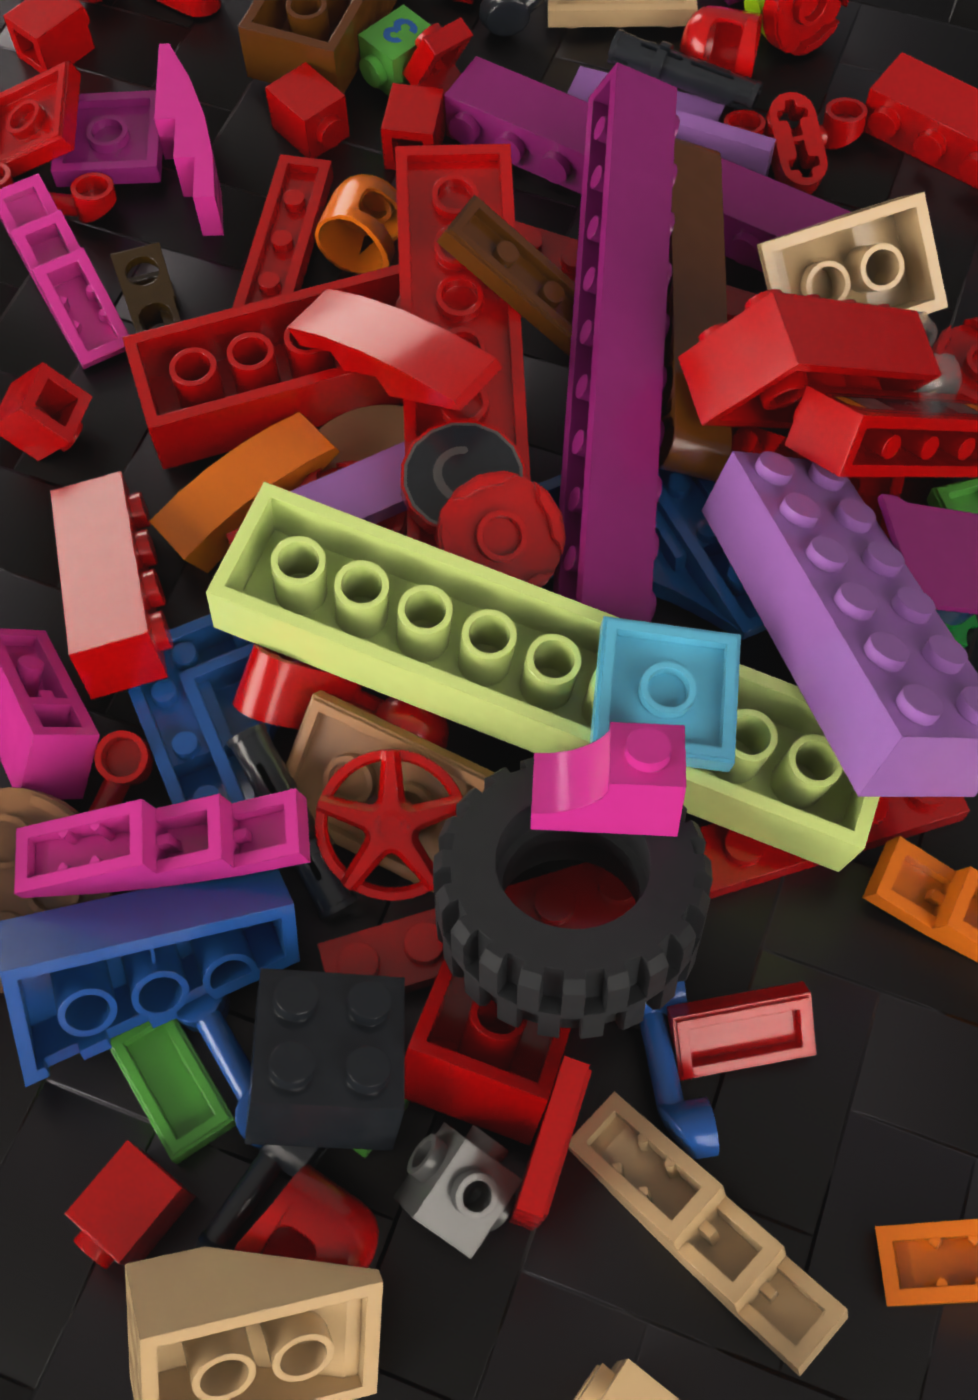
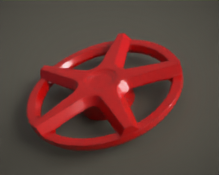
M391 748L374 750L359 755L344 764L331 777L318 800L315 815V833L321 855L329 869L342 882L345 888L374 899L388 901L406 900L433 891V862L419 840V833L427 827L455 816L456 804L463 798V795L446 770L430 758L419 753ZM381 761L378 799L376 802L366 804L334 796L340 785L352 773L366 765ZM402 761L417 765L431 773L445 787L449 796L417 804L410 802L405 798ZM328 816L361 829L365 834V839L348 869L340 861L333 849L328 831ZM388 854H396L420 881L402 887H384L369 883L365 879Z

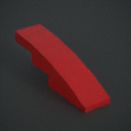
M328 288L287 327L300 346L331 351L343 370L377 377L389 396L461 411L503 368L495 356L418 316L361 295Z

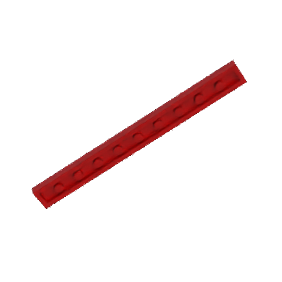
M880 797L863 851L885 845L886 841L899 836L905 839L963 821L970 812V809L964 797ZM714 823L699 827L706 841L704 854L711 860L713 881L709 894L711 899L819 865ZM588 862L509 885L504 891L509 899L528 916L544 924L566 929H586L604 925L621 917L636 904L631 892L616 876ZM435 908L317 944L325 972L405 977V994L433 986L444 960L443 943L438 940Z

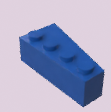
M279 869L183 885L141 889L0 921V978L25 1087L50 1077V1066L78 1053L86 1060L112 1048L111 1038L149 1021L154 1029L178 1018V1011L185 1004L207 993L216 1000L258 981L261 968L284 969L300 961L294 903Z

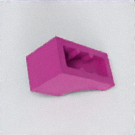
M610 722L609 731L591 744L563 752L534 753L531 829L677 837L686 792L685 725Z

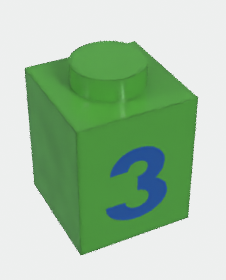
M404 4L358 34L361 58L359 67L362 76L370 86L380 89L387 96L390 94L392 83L410 85L402 72L417 49L415 45L416 38L426 28L431 26Z

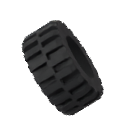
M534 758L520 761V770L510 773L506 767L484 779V792L479 791L477 788L467 792L456 804V816H452L445 821L438 837L439 852L434 855L433 862L436 927L438 940L443 943L444 960L452 975L458 978L464 977L465 992L479 1006H487L491 1001L497 1003V1019L516 1028L520 1027L523 1019L538 1023L537 1035L559 1038L560 1028H579V1036L583 1039L603 1036L604 1024L615 1021L618 1028L622 1030L642 1022L646 1004L652 1010H660L675 996L677 982L687 979L695 964L698 947L701 943L711 900L709 894L713 878L711 860L704 854L706 841L698 824L692 820L685 822L687 808L683 805L677 837L532 830L531 806ZM569 859L588 862L612 873L628 888L636 904L621 917L604 925L586 929H566L544 924L528 916L509 899L504 891L518 875L535 865L553 860Z

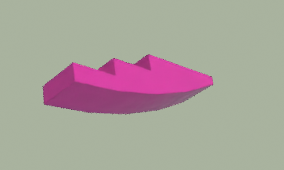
M169 43L159 44L154 120L165 159H174L183 197H193L202 235H224L222 192L204 112L191 79Z
M39 173L1 188L0 220L82 368H89L125 352L122 337L129 335L84 248L78 244L62 211L57 209Z
M295 788L231 803L220 793L160 808H154L145 800L139 799L16 828L14 894L21 898L169 887L243 876L311 862L307 798Z

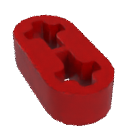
M786 92L777 96L772 101L765 118L764 135L776 139L771 165L776 181L811 195L820 185L828 168L827 155L819 122L812 102L805 95L797 92ZM783 113H788L791 121H799L794 135H792L788 121H779ZM797 153L802 169H811L808 177H802L800 170H791L797 158Z

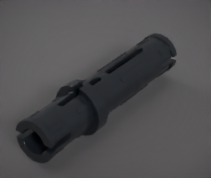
M621 29L616 32L608 52V64L615 65L619 62L685 90L688 93L731 107L734 110L754 111L763 87V82L760 80L739 75L728 69L674 50V45L669 42L662 41L661 44H657L636 37Z
M265 723L257 724L240 732L226 743L234 752L256 797L295 788L298 790L295 780L290 775L267 732L268 728ZM307 806L311 862L294 865L319 913L320 920H323L359 899L352 890H348L343 886L342 882L325 863L316 839L315 820ZM329 834V836H330V841H331L332 845H334L335 843H334V841H333L331 835Z

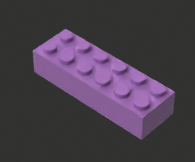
M732 451L701 511L858 797H975L978 793V673L968 660V654L964 647L955 640L935 610L936 607L933 600L923 592L907 568L903 555L892 545L876 521V515L873 510L864 503L848 477H838L809 459L784 457L771 451H765L761 454Z

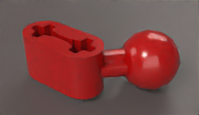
M255 643L233 700V706L240 713L252 719L271 725L299 730L312 694L322 690L444 749L448 745L449 724L446 718L393 697L383 700L362 690V685Z

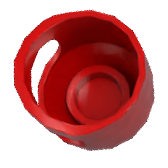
M710 5L702 7L690 17L681 38L680 52L728 69L739 75L752 78L761 36L763 16L760 13Z
M306 1164L293 1176L270 1207L241 1238L234 1250L369 1268L378 1246L379 1228L377 1220L368 1206L317 1169Z

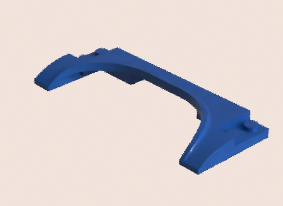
M658 469V476L662 480V491L656 507L655 532L659 537V549L654 560L652 588L656 597L671 602L728 633L740 634L741 640L767 630L701 511L715 482ZM561 475L538 483L550 493L558 508ZM211 614L170 629L173 648L164 650L167 678L127 689L172 804L219 793L231 803L256 798V794L234 752L226 743L240 732L263 723L240 713L233 706V700L254 643L214 628ZM265 723L268 728L267 732L272 741H274L280 726Z

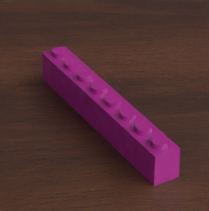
M476 56L444 95L446 136L464 145L511 144V160L513 165L582 194L588 102ZM721 158L725 256L739 264L763 272L757 244L851 212Z

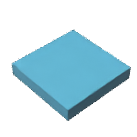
M604 616L599 635L590 744L600 739L609 731L610 722L685 725L686 767L730 772L735 764L741 635Z

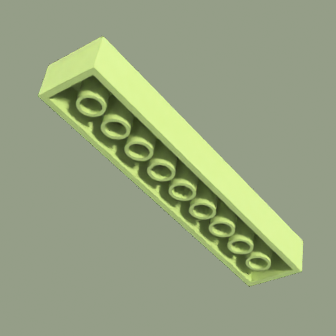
M263 482L206 591L213 627L533 753L563 752L590 744L600 626L604 616L619 618L267 482ZM740 664L735 764L730 772L686 767V792L683 805L687 808V813L839 872L865 849L880 797H858L798 686Z

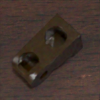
M159 242L110 254L136 333L181 321L178 311H180ZM141 263H149L159 269V271L132 278L127 277L129 271Z

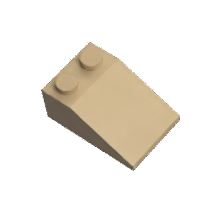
M925 192L884 201L757 244L767 290L780 289L782 293L804 296L818 294L821 298L841 301L854 299L857 303L871 305L889 304L893 308L918 311L919 316L948 307Z
M206 1246L125 1264L129 1369L134 1400H354L377 1393L383 1279L378 1269Z

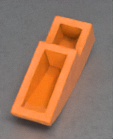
M298 412L266 428L213 463L179 491L149 522L183 560L209 573L226 555L230 547L226 534L241 526L263 482L292 491L302 483L308 474L320 468L323 471L340 451L303 414Z

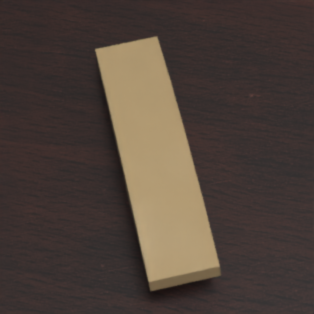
M615 1091L572 1136L568 1149L694 1277L800 1377L848 1319V1309L787 1257L785 1246L729 1199L725 1194L723 1185Z

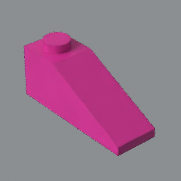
M0 628V758L10 784L14 788L41 791L60 800L83 799L100 734L46 630Z

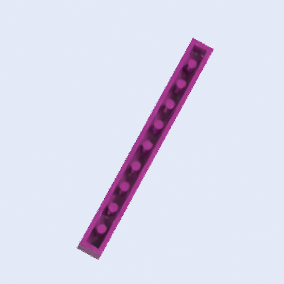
M617 62L588 97L559 509L562 512L566 541L559 564L555 568L553 592L619 618L651 622L656 609V595L652 591L653 568L659 549V537L655 532L656 507L662 491V480L658 476L659 448L665 433L664 422L661 420L662 392L667 382V369L664 366V346L670 326V317L666 313L667 287L672 277V264L669 262L670 236L675 224V215L671 212L672 187L677 176V165L674 163V144L680 119L676 115L677 87Z

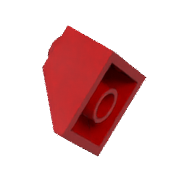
M443 960L406 1051L405 1099L530 1146L549 1101L571 1028H560L559 1038L537 1035L538 1023L523 1019L520 1027L516 1028L497 1019V1003L491 1001L487 1006H479L465 992L464 977L458 978L453 976L447 963Z

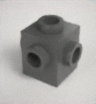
M444 1122L436 1134L428 1135L416 1147L408 1162L407 1172L409 1174L393 1198L414 1220L472 1259L489 1231L499 1228L510 1215L515 1203V1192L523 1180L501 1164L509 1153V1150L474 1125L464 1137Z

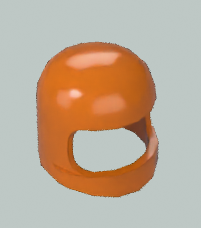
M359 174L350 176L335 189L315 231L317 247L328 261L341 270L357 274L390 266L395 253L394 241L398 238L396 188L378 176ZM364 236H370L374 242L360 254Z

